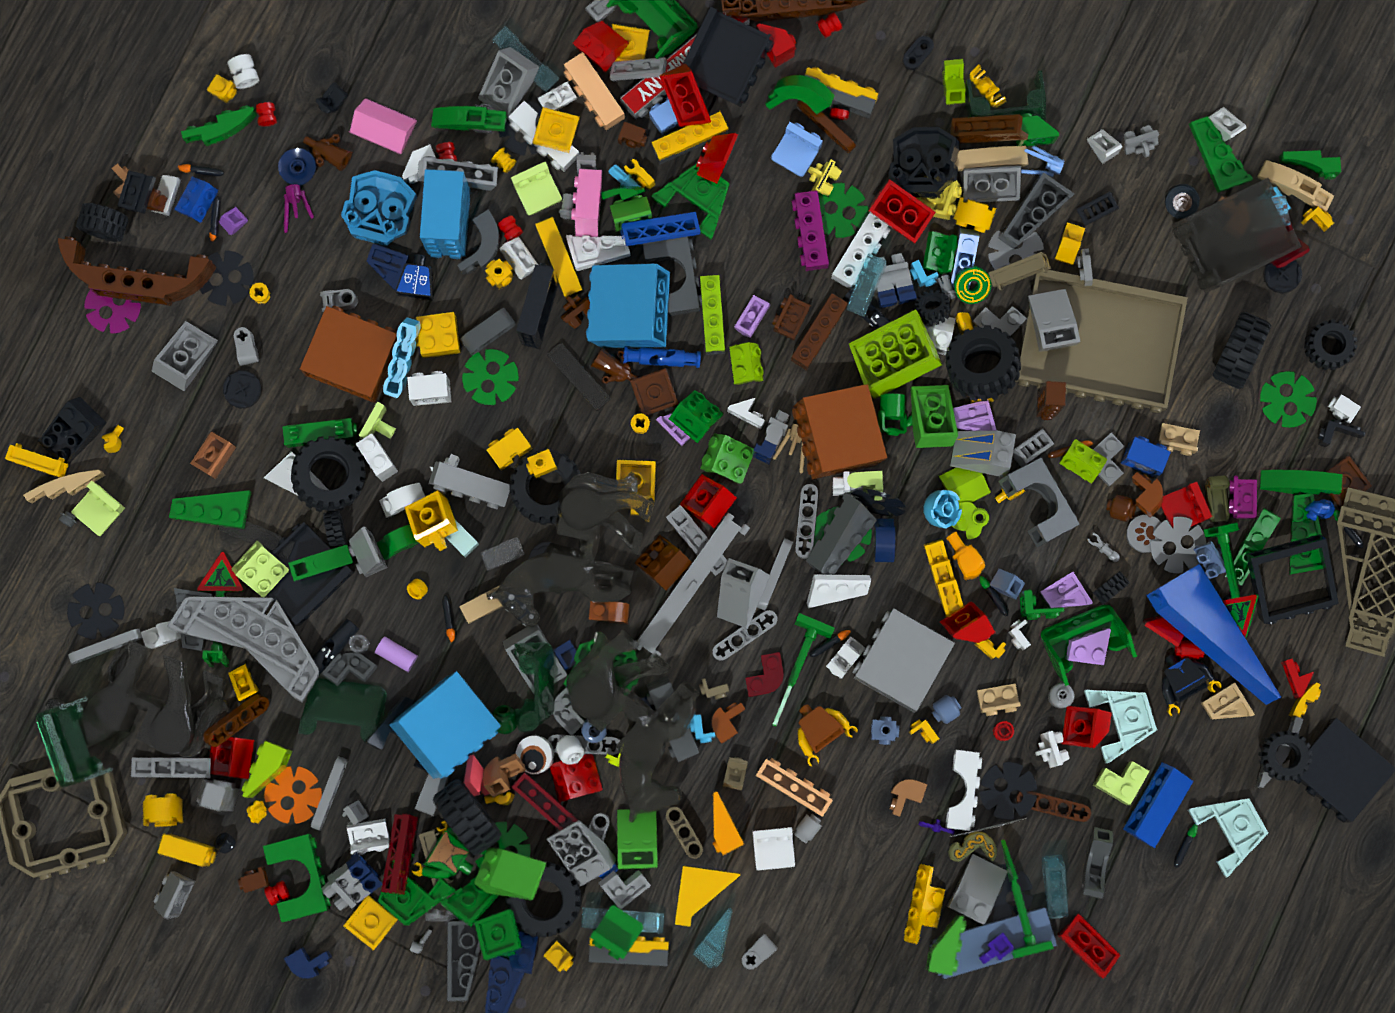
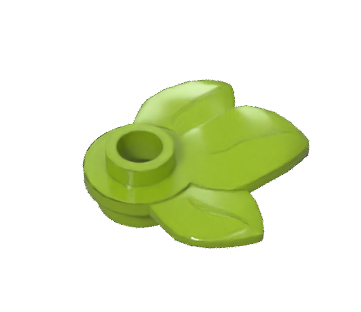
M971 502L959 503V509H962L959 521L952 527L959 531H966L967 539H974L981 534L982 527L988 523L989 514L983 508H976ZM977 514H981L983 516V519L981 521L976 520Z

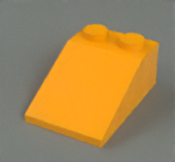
M718 792L713 793L714 838L716 841L713 842L717 853L722 852L724 855L742 846L744 843Z

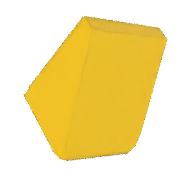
M957 313L955 318L960 334H964L963 331L967 329L969 331L973 330L974 327L970 314Z

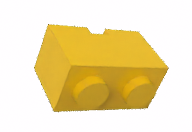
M518 428L508 430L504 434V438L500 441L496 439L488 445L487 452L501 471L513 463L512 458L516 455L522 457L532 449Z

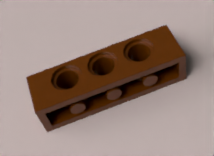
M833 293L830 295L792 355L791 361L806 371L809 369L848 306L846 301Z
M1046 381L1037 393L1036 417H1041V420H1052V418L1059 414L1065 406L1066 382Z

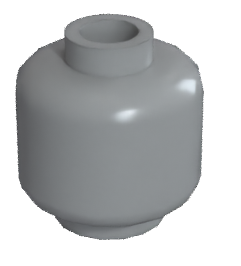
M1058 683L1052 686L1048 692V700L1055 708H1066L1074 701V691L1069 685L1065 686L1063 683Z

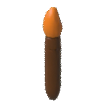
M1088 440L1081 442L1088 447L1093 445V442ZM1070 446L1050 452L1048 458L1064 456Z

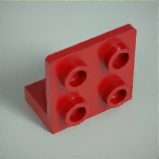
M1197 482L1163 496L1161 508L1172 528L1173 517L1189 518L1193 520L1191 526L1212 517Z
M593 754L583 755L582 759L575 764H565L559 761L550 766L559 802L602 791Z

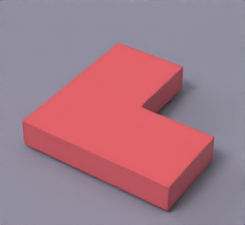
M470 755L466 762L464 785L473 796L479 795L480 791L486 796L490 793L483 784L484 768L474 755Z

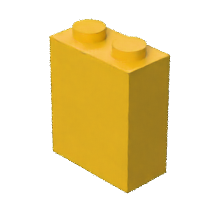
M163 834L157 852L202 867L210 866V863H214L217 852H214L215 848L213 846L173 834Z

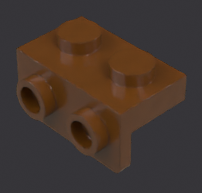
M790 294L789 298L785 297L780 306L783 310L780 315L777 314L772 323L775 326L774 331L795 340L811 305L794 298L792 294Z

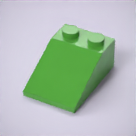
M949 386L911 387L912 425L916 448L953 446L958 437Z
M488 848L474 884L489 894L533 900L546 863L506 850Z

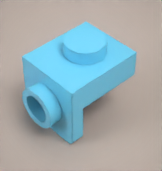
M919 260L911 264V269L909 270L913 280H917L920 287L924 285L929 287L936 283V279L939 276L937 272L926 276Z

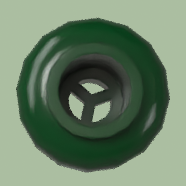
M500 705L492 712V716L501 725L497 729L498 733L509 734L517 728V716L512 707Z

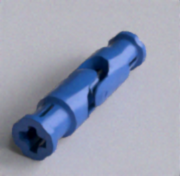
M624 346L623 363L639 362V364L667 365L674 367H684V365L699 368L701 360L700 351L690 353L684 350L642 347L640 349H629ZM658 355V359H654L652 356Z

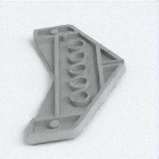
M187 597L168 624V628L177 633L246 649L293 698L302 703L319 676L316 664L277 600L269 613L265 614L273 602V598Z

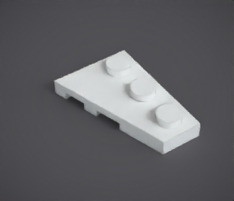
M566 235L576 272L590 268L592 265H601L631 256L629 247L625 245V241L621 236L590 237V235H583V237H573L572 235Z
M291 451L264 478L294 493L291 482V469L295 454ZM310 471V479L314 485L320 489L328 490Z
M814 575L807 600L808 608L867 595L871 583L870 575Z

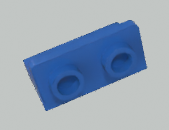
M192 177L174 210L201 223L218 190L209 183Z

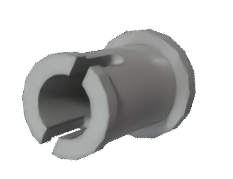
M563 194L562 207L559 210L560 217L571 219L573 195Z
M949 275L939 277L937 281L941 291L945 293V296H948L949 300L955 298V291L952 288Z

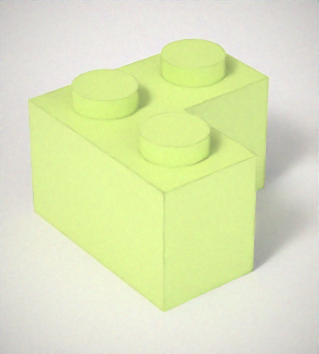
M1133 761L1128 762L1121 776L1107 768H1103L1093 786L1125 805H1131L1149 771Z

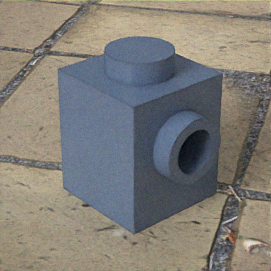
M998 569L990 583V586L999 593L1015 600L1025 585V582L1016 575L1002 569Z

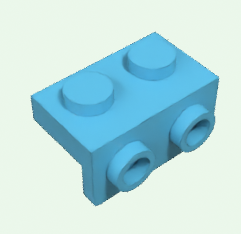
M693 715V720H690L691 733L695 732L696 740H700V743L712 742V738H715V733L703 734L701 715Z

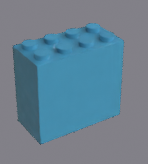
M425 169L420 239L431 257L442 258V255L449 256L452 259H461V256L466 257L470 188L462 171Z
M658 264L592 265V271L589 276L591 290L588 294L590 309L587 312L589 327L586 330L588 341L603 348H624V346L628 348L666 347L670 272Z
M458 672L447 675L389 724L433 779L449 776L454 771V766L463 764L469 758L468 754H471L473 751L476 752L483 747L484 744L482 742L492 739L498 734L497 729L501 727Z

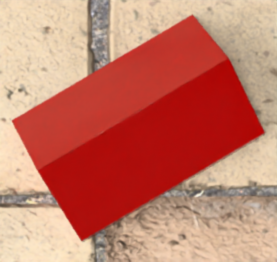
M686 63L659 76L679 127L711 122L692 70Z
M890 179L874 197L868 210L914 244L936 213Z
M1079 913L1057 934L1100 978L1106 977L1121 956Z

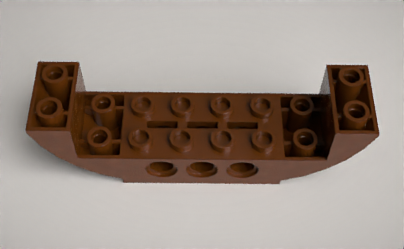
M721 0L722 11L726 15L737 19L755 20L756 22L829 15L833 12L858 6L868 0Z
M65 236L64 239L58 238L60 252L69 269L97 296L172 306V302L183 300L201 289L216 269V266L208 259V256L197 254L196 257L190 256L187 278L179 274H174L173 277L166 276V273L163 272L149 274L147 273L148 271L136 269V272L129 271V268L121 266L113 269L106 264L91 266V263L84 262L86 249L80 242L76 241V238Z

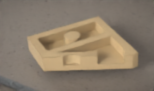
M1232 683L1201 702L1211 719L1255 715L1236 683Z

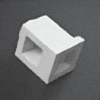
M1342 394L1337 398L1333 397L1328 404L1329 410L1333 412L1332 415L1339 420H1345L1344 425L1350 424L1361 408Z

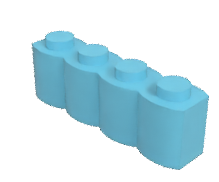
M406 318L398 327L397 342L392 350L393 359L389 363L388 377L383 386L385 395L398 398L406 388V375L411 369V356L416 349L415 339L418 337L421 329V324L418 320Z

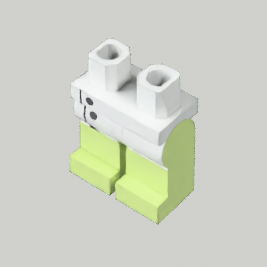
M849 471L843 472V477H833V496H841L846 492L853 498H859L851 495L853 491L858 489L868 493L866 489L883 492L882 471L854 472L850 475ZM874 496V500H882V497Z

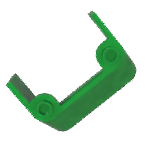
M610 0L606 5L608 8L619 5L620 10L626 14L636 13L659 37L657 40L659 52L655 55L657 59L671 54L698 28L696 21L675 0Z
M1110 605L1098 606L1050 626L1041 632L1042 642L1054 670L1065 686L1069 685L1066 673L1073 668V662L1066 659L1068 643L1071 639L1080 638L1090 632L1095 633L1101 631L1104 627H1108L1111 629L1108 649L1120 651L1127 648L1133 658L1137 657L1131 633Z

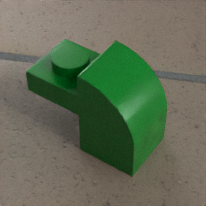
M409 524L383 536L384 538L376 544L384 560H387L403 550L414 547L419 542L413 536Z

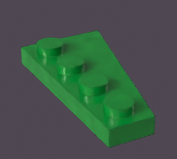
M1208 116L1189 124L1217 193L1253 180L1252 176L1244 170V165L1241 161L1237 160L1233 155L1231 147L1225 144L1221 138L1222 135Z

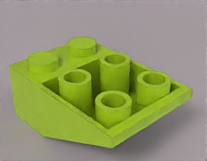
M265 741L264 744H261L257 751V755H259L257 762H253L249 771L251 773L249 781L246 780L242 787L243 797L253 798L283 772L293 751L272 742Z

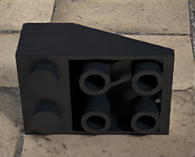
M81 397L67 401L38 442L56 460L61 457L65 459L64 463L70 464L99 434L107 422Z

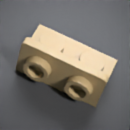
M1162 423L1158 444L1166 446L1168 451L1173 452V450L1181 451L1180 454L1192 456V454L1198 452L1197 444L1200 431Z
M1016 684L977 690L981 713H986V716L997 715L998 710L1004 709L1005 713L1017 711L1016 707L1021 706L1018 700Z

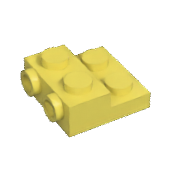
M954 181L940 194L941 198L917 199L936 212L933 217L950 220V217L955 215L956 198H960L962 187H960L958 181Z

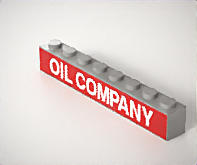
M733 18L746 25H749V19ZM696 35L666 59L665 72L683 64ZM660 77L644 78L623 95L620 100L621 104L636 120L638 117H644L649 112L648 109L651 106L661 103L666 92Z

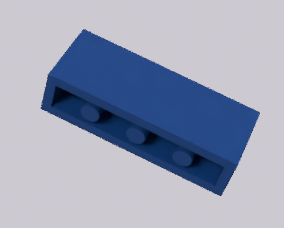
M1161 763L1123 830L1155 848L1193 781L1174 767Z

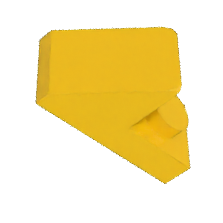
M1067 222L1056 253V260L1073 265L1085 228Z
M246 664L228 673L239 701L259 691L253 682Z

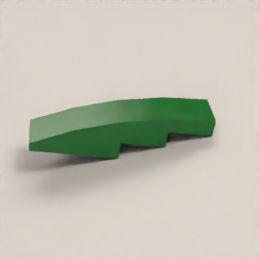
M1261 470L1259 489L1296 495L1299 492L1317 495L1320 492L1340 495L1343 474L1305 470Z

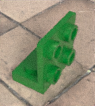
M695 390L679 403L668 419L698 443L710 427L721 419L724 414L717 406L711 404L703 394Z
M1032 590L1023 591L1019 594L1021 617H1026V620H1036L1041 618L1040 616H1045L1046 619H1053L1065 612L1064 608L1033 610V606H1036V596L1032 595Z

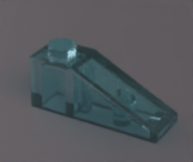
M868 253L846 310L862 317L865 316L887 266L886 260Z
M1061 854L1042 856L1048 918L1068 917L1066 870Z
M730 907L693 952V955L710 969L713 966L717 968L723 960L721 956L724 952L732 915Z

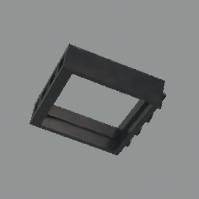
M545 263L535 264L516 330L522 345L539 350L558 288L554 269Z
M1321 534L1246 554L1254 595L1258 594L1256 603L1258 617L1264 624H1274L1280 619H1293L1299 614H1312L1314 610L1330 609L1333 605L1339 604L1327 540ZM1319 549L1328 596L1268 612L1258 564Z

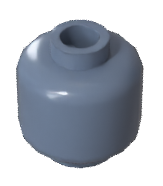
M945 695L933 704L934 711L932 714L937 722L942 721L948 724L960 715L961 706L954 696Z
M590 717L583 722L582 735L585 740L590 743H598L605 738L607 727L601 718Z

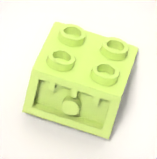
M546 162L511 177L512 183L529 216L562 201V197L550 175Z
M91 481L87 485L90 491L71 513L98 536H102L125 507L97 483Z
M258 540L231 568L237 577L263 598L289 571Z

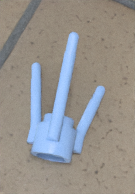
M1032 146V149L1039 153L1029 149L1024 150L1026 153L1046 161L1045 168L1048 171L1021 170V173L1037 175L1045 173L1051 177L1054 174H1060L1064 160L1036 146Z

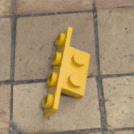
M919 865L915 888L912 893L911 907L908 912L907 926L904 931V941L918 944L922 925L938 928L945 889L930 886L933 873L932 866Z

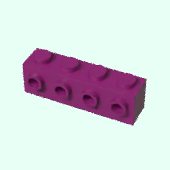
M818 191L795 193L794 200H791L793 211L797 213V218H794L795 229H799L800 232L797 242L798 248L802 247L803 255H800L801 266H805V271L828 268L829 262Z

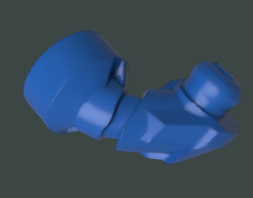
M1326 499L1313 501L1305 508L1308 512L1306 517L1312 521H1315L1317 516L1320 519H1327L1334 514V505Z

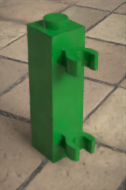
M351 418L282 426L284 445L287 448L306 446L308 441H316L317 437L322 436L324 439H328L329 436H335V440H340V438L345 441L356 440L355 435L358 434L357 423H354Z

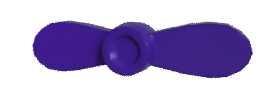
M938 819L936 824L934 823L933 825L921 821L918 824L922 827L931 828L932 831L940 833V830L951 834L955 833L954 830L941 827L940 820Z

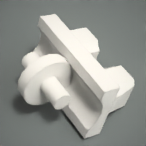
M568 82L538 98L542 107L556 111L577 99Z
M1050 731L1040 734L1042 742L1038 743L1040 751L1035 752L1036 756L1042 755L1043 761H1048L1050 768L1063 765V762L1069 759V755L1066 749L1059 751L1057 746L1058 743L1064 740L1062 733Z

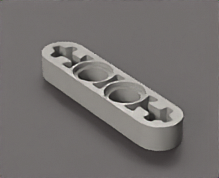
M807 484L801 490L795 549L797 556L802 559L808 558L814 545L818 489L813 484ZM808 488H812V492H815V495L811 496V502L815 501L814 505L811 503L803 504V500L807 501L808 498L807 494H804L805 491H808ZM811 507L814 511L813 515L805 517L802 513L803 509ZM803 526H809L812 529L809 536L801 534L800 530ZM799 538L804 540L811 539V542L807 541L806 546L810 551L806 552V555H802V552L799 551V548L803 547V541L799 542Z
M784 538L757 608L766 610L793 541Z
M770 610L761 613L750 622V625L758 627V633L755 636L749 635L747 628L741 627L714 646V658L724 661L773 628L777 623V615ZM765 615H772L774 617L772 619L773 623L764 624L763 627L766 629L762 630L760 624L756 621L760 619V622H763ZM734 636H740L743 640V643L738 647L734 646L731 642ZM728 641L729 646L734 651L730 652V650L728 649L724 652V657H722L721 655L717 656V648H725L727 645L724 643Z
M134 629L72 652L68 656L71 664H76L142 639V635L139 629Z
M552 735L548 738V741L553 742L554 738H558L559 741L567 735ZM575 736L579 739L584 749V754L617 755L622 748V742L618 738L605 737L603 739L606 740L605 744H612V741H616L619 748H616L615 752H612L611 748H605L606 752H602L603 742L600 741L599 749L592 751L589 748L590 742L585 740L583 736Z
M340 756L337 757L314 815L311 828L321 831L346 769L348 759Z

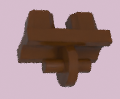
M578 295L573 299L566 296L565 299L568 303L562 307L565 311L570 307L572 308L560 318L563 322L576 329L582 324L577 315L583 312L587 317L590 301L588 297H585L576 304L581 300Z

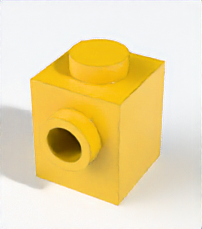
M549 449L527 458L529 461L526 464L530 475L534 474L536 478L557 470Z

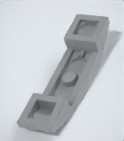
M680 505L666 519L698 556L709 539ZM721 555L711 572L715 576L725 569L728 560Z

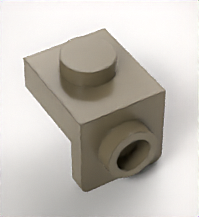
M701 679L702 684H699L702 696L706 695L707 699L715 697V700L727 697L726 693L729 692L727 684L708 689L706 679Z
M738 757L729 758L723 783L724 787L742 790L748 761Z

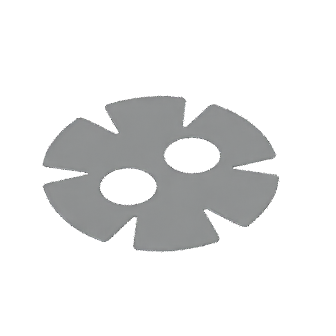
M998 230L992 236L989 247L999 251L989 253L988 257L992 267L996 270L1009 265V258L1014 254L1024 259L1034 255L1035 253L1033 252L1043 250L1044 247L1039 235L1033 232L1023 241L1022 247L1013 249L998 239L1001 234Z
M1173 517V528L1165 520L1155 529L1153 535L1162 541H1151V553L1158 565L1168 559L1164 568L1165 571L1183 573V561L1189 569L1199 564L1194 548L1197 545L1206 544V538L1199 525L1189 531L1193 520L1186 517ZM1190 535L1193 538L1194 544L1191 548L1186 549L1182 547L1181 539L1183 536ZM1168 541L1176 545V551L1172 555H1167L1163 551V545Z

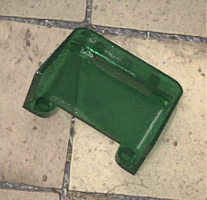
M317 678L307 695L298 734L308 735L313 733L319 720L361 726L360 735L365 741L377 729L378 724L383 722L386 691L380 686L342 681L337 686L328 679Z

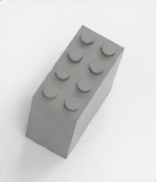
M893 608L891 612H886L881 621L884 625L881 629L877 628L871 638L874 640L872 646L868 644L862 656L865 658L862 663L858 662L852 673L855 676L853 679L914 713L921 705L955 643Z

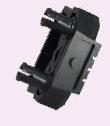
M913 127L893 139L894 162L890 163L889 179L915 198H941L940 194L954 181H957L958 167L955 163L960 142L956 137L940 127Z

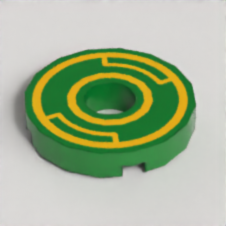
M971 266L962 269L956 275L953 286L956 296L962 302L977 304L989 295L992 282L989 274L983 268ZM977 281V286L974 289H968L969 282Z

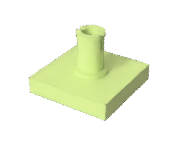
M376 403L359 434L361 440L371 433L374 434L375 431L387 436L389 439L392 438L396 428L381 421L387 411L383 404Z

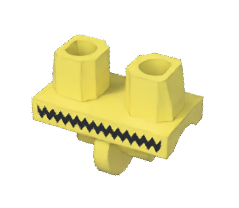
M830 160L826 162L822 171L820 170L823 165L820 163L815 168L809 167L808 172L812 174L809 180L812 182L816 180L811 191L817 190L818 193L826 196L830 195L834 186L826 182L827 178L830 177L837 180L842 172L834 165L835 161Z

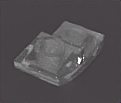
M432 909V912L426 913L425 921H449L458 919V917L449 910L446 911V915H443V911Z

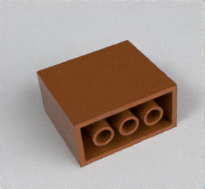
M333 305L332 308L326 306L300 370L307 377L376 404L388 375L389 363L393 359L392 350L397 342L396 330L387 326L385 329L381 328L377 322L370 319L367 322L360 319L361 316L352 312L348 315L337 306Z
M868 384L804 397L793 406L792 414L798 423L797 433L799 438L802 439V452L807 458V471L811 475L812 480L876 466L887 459Z

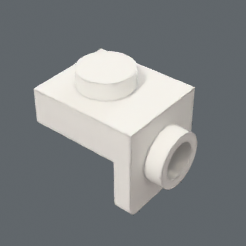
M1020 619L1010 626L1012 630L1009 631L1013 638L1011 640L1017 649L1021 648L1022 651L1031 645L1019 630L1028 623L1026 619L1023 622Z

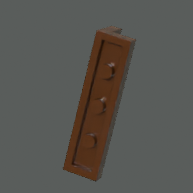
M1019 114L952 118L950 134L956 137L960 143L1028 140V134L1021 130L1023 116Z

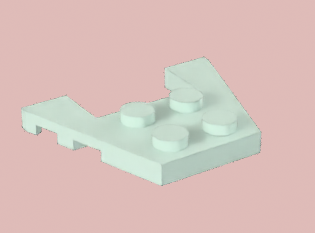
M1103 690L1084 691L1088 707L1109 703L1119 742L1100 747L1105 764L1110 763L1119 755L1157 731L1146 693Z
M1249 798L1188 809L1196 825L1215 816L1234 852L1217 861L1225 877H1228L1268 834Z

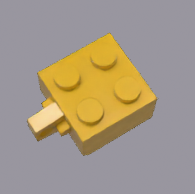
M454 312L416 317V320L420 321L421 324L420 333L415 339L416 347L420 346L423 358L461 353L457 320Z
M617 460L616 501H626V505H631V515L639 516V506H644V502H655L656 461Z
M437 490L404 507L416 541L424 547L434 543L439 551L447 548L444 537L458 531L449 501L443 494Z

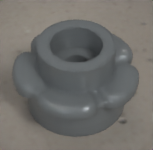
M67 511L60 513L61 516L58 520L66 526L72 528L74 523H77L74 520L76 517Z

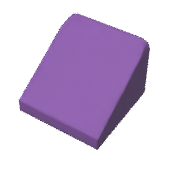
M234 207L221 216L219 223L230 235H233L248 222V219Z

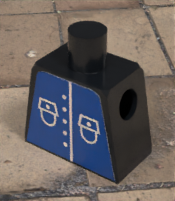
M416 254L414 264H404L395 291L397 296L433 301V270L430 266H425L426 256Z

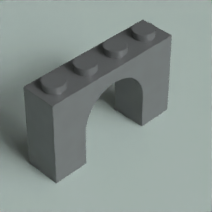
M687 236L643 243L646 263L670 260L681 265L686 273V280L683 286L678 291L669 294L668 316L700 311L699 306H702L701 294L697 295L696 287H700L698 276H694L693 271L697 267L695 257L691 258L690 253L691 250H694L692 239H688Z
M1042 458L999 480L1008 498L1022 490L1031 489L1040 493L1048 505L1047 519L1027 531L1037 548L1079 525L1076 515L1072 512L1066 498L1061 493Z

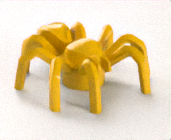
M978 64L970 72V80L976 84L975 88L978 89L981 95L987 98L986 102L991 107L997 108L1006 103L1007 101L1004 100L1006 99L1005 96L994 102L1001 97V94L994 97V94L1000 89L995 86L989 77L985 76L983 79H980L986 71L983 70L978 74L982 70Z

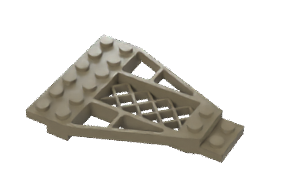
M1348 487L1337 522L1350 614V631L1346 647L1385 657L1389 639L1395 633V616L1394 618L1387 617L1395 613V603L1392 600L1395 597V593L1390 596L1385 588L1389 583L1395 582V576L1390 569L1391 566L1395 565V561L1388 565L1383 558V555L1391 550L1395 555V545L1392 546L1388 537L1395 539V499ZM1344 527L1371 534L1364 559L1347 555ZM1377 535H1381V536H1382L1381 538H1379V539L1376 540ZM1385 539L1390 548L1380 553L1376 543ZM1375 549L1378 555L1371 559L1373 550ZM1380 557L1385 567L1376 572L1371 562ZM1348 559L1363 563L1354 597L1352 596ZM1370 568L1373 574L1366 578L1368 569ZM1387 569L1392 579L1383 584L1377 574ZM1375 576L1380 586L1371 591L1365 581ZM1364 586H1365V588H1366V590L1368 591V593H1366L1365 595L1361 596V595H1362L1363 588H1364ZM1382 588L1387 598L1378 603L1373 593ZM1370 595L1375 605L1365 609L1361 599ZM1389 600L1394 610L1385 615L1380 605ZM1377 607L1381 615L1368 611Z

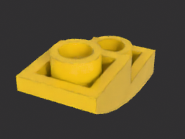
M1313 683L1306 688L1303 697L1298 698L1294 703L1289 716L1298 718L1301 715L1304 716L1307 710L1305 703H1312L1318 700L1321 689H1319V683Z

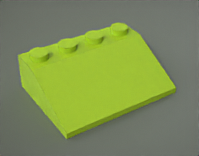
M917 310L849 343L863 384H868L870 394L874 399L942 365L937 350Z

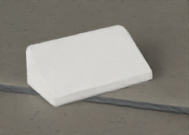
M162 175L158 190L161 191V195L168 199L163 212H153L170 216L181 181L179 178Z
M519 236L504 243L500 248L501 253L520 280L533 272L537 262Z

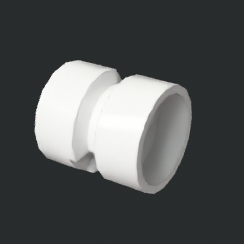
M239 55L228 61L230 72L234 74L233 80L236 88H248L259 82L256 70L252 69L254 63L251 55Z

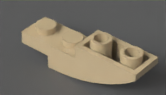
M1268 160L1264 162L1257 176L1271 186H1277L1279 191L1288 196L1294 195L1315 209L1319 206L1323 212H1327L1334 195L1321 188L1322 184L1312 178Z

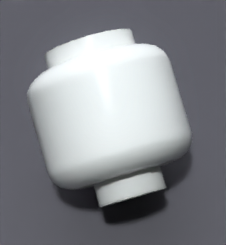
M564 736L556 745V751L561 761L565 764H575L584 755V749L579 739L575 736Z

